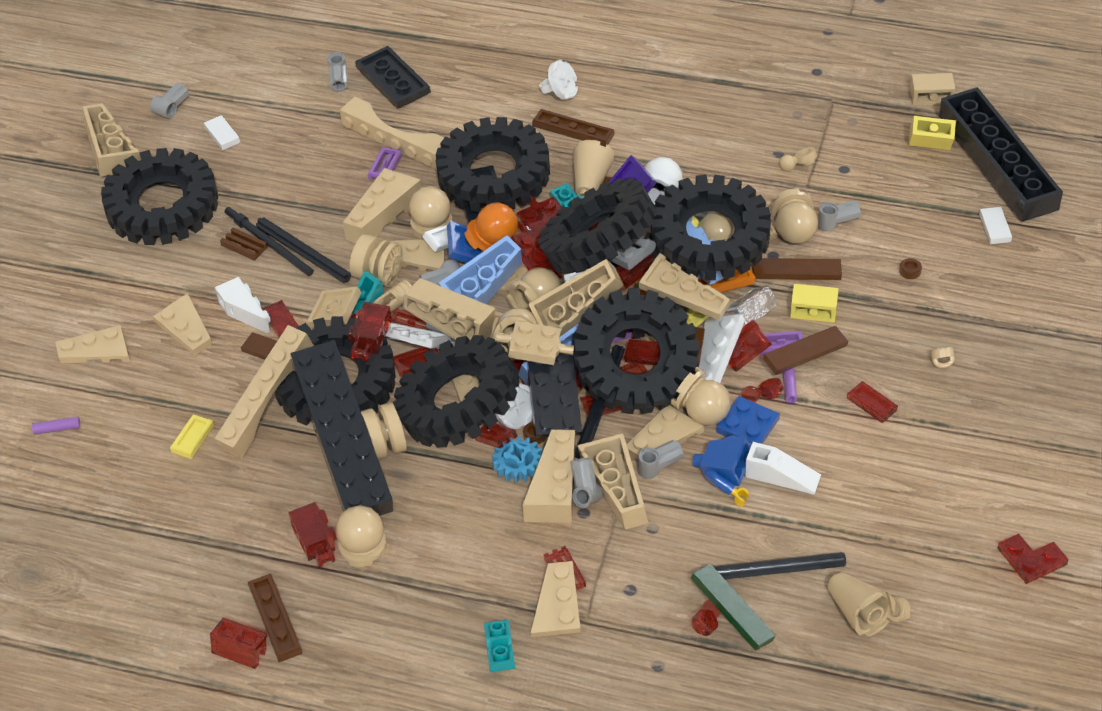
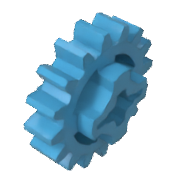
M518 436L515 441L509 437L508 443L501 441V448H494L495 454H492L494 471H498L499 477L505 475L506 481L514 478L515 483H518L520 478L527 482V476L533 478L542 456V448H538L537 442L531 444L530 438L522 441L521 436Z

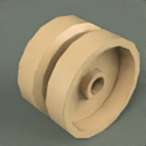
M392 402L379 405V418L371 408L361 411L378 460L387 457V445L394 454L407 450L403 427Z

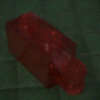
M364 302L361 310L357 311L354 327L351 326L348 333V339L351 340L352 344L351 359L358 357L363 358V361H368L371 353L379 354L392 322L390 306Z
M316 502L288 512L291 527L307 560L315 559L319 568L323 567V564L326 562H335L333 551H335L334 541L337 540L333 527H328L326 524L328 519L323 509L319 510Z

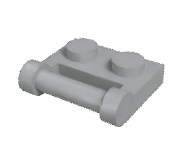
M631 239L634 244L641 248L637 249L631 246L625 251L618 249V256L609 261L630 270L654 251L656 243L650 239Z

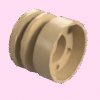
M362 235L357 240L351 254V276L360 279L366 270L380 279L384 287H390L397 279L402 266V245L389 240L382 241L379 237L372 235Z

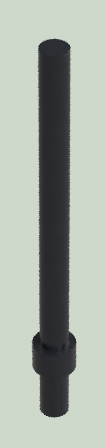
M231 207L225 209L224 213L232 218L237 226L240 228L244 227L258 239L267 242V246L307 276L313 274L314 270L252 224L244 214L236 212Z

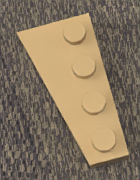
M659 253L639 281L640 289L658 292L659 297L665 298L667 296L679 305L717 320L721 319L730 305L729 298L709 285L704 286L698 282L696 276L686 274L676 263L671 264L661 253Z

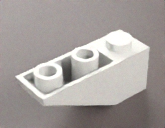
M237 277L215 287L218 302L228 316L265 333L270 332L268 323L271 320L266 310L262 311L258 298L256 296L252 297L247 283L243 284L240 278Z
M753 442L746 459V478L815 495L821 474L778 448Z

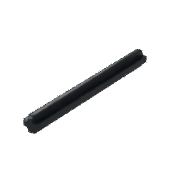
M265 217L258 218L256 227L342 283L350 281L351 273Z
M614 345L611 357L619 368L625 348ZM600 397L597 401L594 399L578 445L593 441L605 408L603 406L605 401L603 398ZM577 446L575 457L581 459Z
M844 552L713 567L724 579L844 567L846 566V556Z

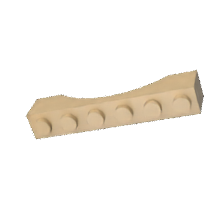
M356 96L340 109L342 125L346 128H350L392 149L401 150L408 157L437 170L436 152L437 148H441L440 143L444 137L435 133H409L392 128L377 117L371 103Z
M287 325L214 438L224 451L242 459L254 440L260 418L271 396L287 375L293 371L290 353L314 346L307 333Z

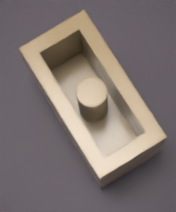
M912 74L910 84L912 105H940L941 98L955 94L953 74Z

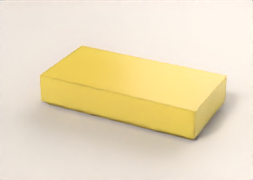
M193 414L171 445V453L192 459L213 429L214 422Z

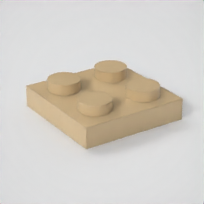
M358 286L322 291L306 323L310 328H314L313 320L324 317L326 326H331L332 316H343L344 325L347 324L362 292Z

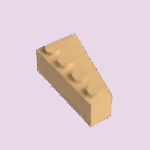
M103 103L82 106L84 126L100 177L113 175L112 169L118 164L126 167L124 160L132 155L140 161L138 149L132 146V141L123 134L122 128L114 122L113 116Z
M384 168L343 221L346 240L356 243L364 234L375 237L380 234L386 224H392L397 220V215L402 211L406 212L409 210L412 195L422 188L421 179Z
M605 259L529 303V306L539 325L561 328V337L581 322L582 315L588 307L593 308L596 300L602 296L607 300L610 292L617 291L624 285L615 267Z
M419 278L404 294L403 302L405 310L454 340L462 336H467L471 340L473 335H483L485 340L487 337H491L496 308L422 278Z
M551 430L523 502L524 522L572 523L574 479L570 461L575 460V430Z
M624 434L577 445L581 458H592L596 483L600 485L604 498L624 529L648 524L644 502Z

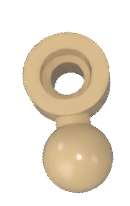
M807 147L798 151L795 156H782L779 165L785 171L793 170L796 164L808 166L815 162L817 153L814 147Z

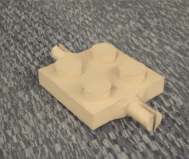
M515 321L514 330L510 334L496 332L495 342L508 343V357L554 365L555 358L559 353L573 355L574 345L561 344L559 338L561 328L529 322Z

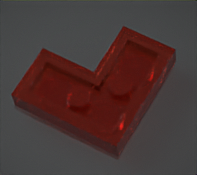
M1020 534L999 542L997 547L1025 584L1066 566L1069 560L1055 542L1033 551Z

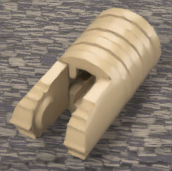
M402 280L377 298L373 304L380 308L382 305L390 302L383 310V313L388 316L403 304L404 294L412 285L407 280Z

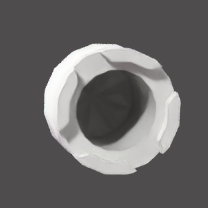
M654 158L644 167L657 181L648 192L654 205L655 200L660 194L665 196V189L673 184L678 188L679 181L682 180V170L671 158Z

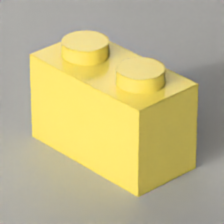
M914 116L910 126L909 146L950 150L955 137L956 121Z
M794 284L790 318L835 323L839 288Z

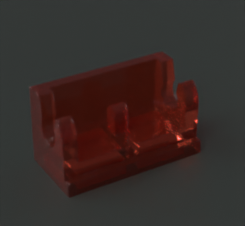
M223 617L210 633L211 653L256 669L259 665V654L265 655L267 633Z

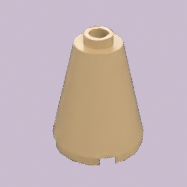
M596 140L580 141L573 151L575 192L577 195H581L582 198H584V192L593 187L596 191L598 190L615 157L614 151L607 144L606 147L601 146L600 141Z
M840 572L830 578L828 590L858 635L873 636L887 626L889 623L887 616L890 612L893 614L895 612V600L889 593L845 572Z

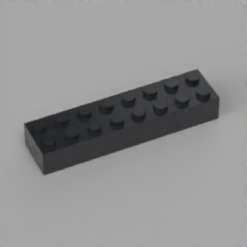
M978 87L941 98L939 118L956 121L955 138L1021 222L1060 209L1063 195L1061 188Z
M335 340L290 353L292 368L342 511L344 512L350 507L361 505L372 508L379 516L393 512L392 496Z

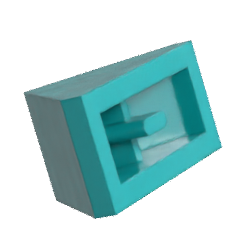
M366 270L357 284L362 293L352 312L359 319H364L375 311L377 307L373 304L374 301L384 294L382 281Z

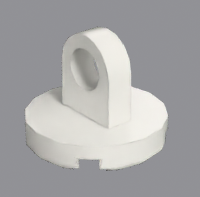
M557 60L550 64L548 78L539 84V88L543 94L553 91L560 99L568 100L573 98L578 91V86L575 87L577 76L569 63Z
M519 383V387H515L518 392L515 400L507 401L510 408L506 414L500 415L495 413L498 421L503 426L512 429H520L519 427L527 425L533 419L529 386Z

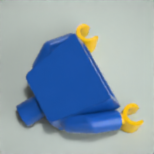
M735 435L724 439L712 440L708 443L704 454H694L693 466L701 468L706 480L726 494L730 495L731 493L734 495V503L737 506L743 507L745 500L739 496L748 499L749 492L745 488L736 489L735 486H740L746 472V459L752 443L747 440L746 436L737 437Z

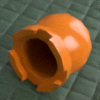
M499 202L491 203L481 209L476 219L469 222L466 226L467 231L464 234L473 249L479 248L485 251L507 235L513 239L518 229L516 213L508 205Z

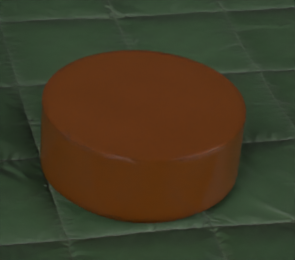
M908 258L900 263L899 273L902 277L916 279L921 275L922 265L918 260Z
M533 422L528 423L523 428L524 440L530 438L531 444L533 442L541 444L545 441L546 437L535 438Z

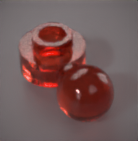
M771 378L762 382L757 388L746 386L741 392V397L755 403L760 396L768 399L777 398L784 388L779 378Z
M710 599L704 602L702 609L691 620L694 630L703 636L711 635L718 628L717 617L721 614Z

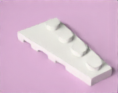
M741 314L722 316L720 320L715 318H707L705 320V333L699 368L706 372L705 380L721 382L745 322V318Z
M367 319L362 320L361 323L362 327L366 323L376 327L377 334L382 332L389 339L402 340L428 348L440 349L439 344L448 340L451 341V337L445 333L382 320Z

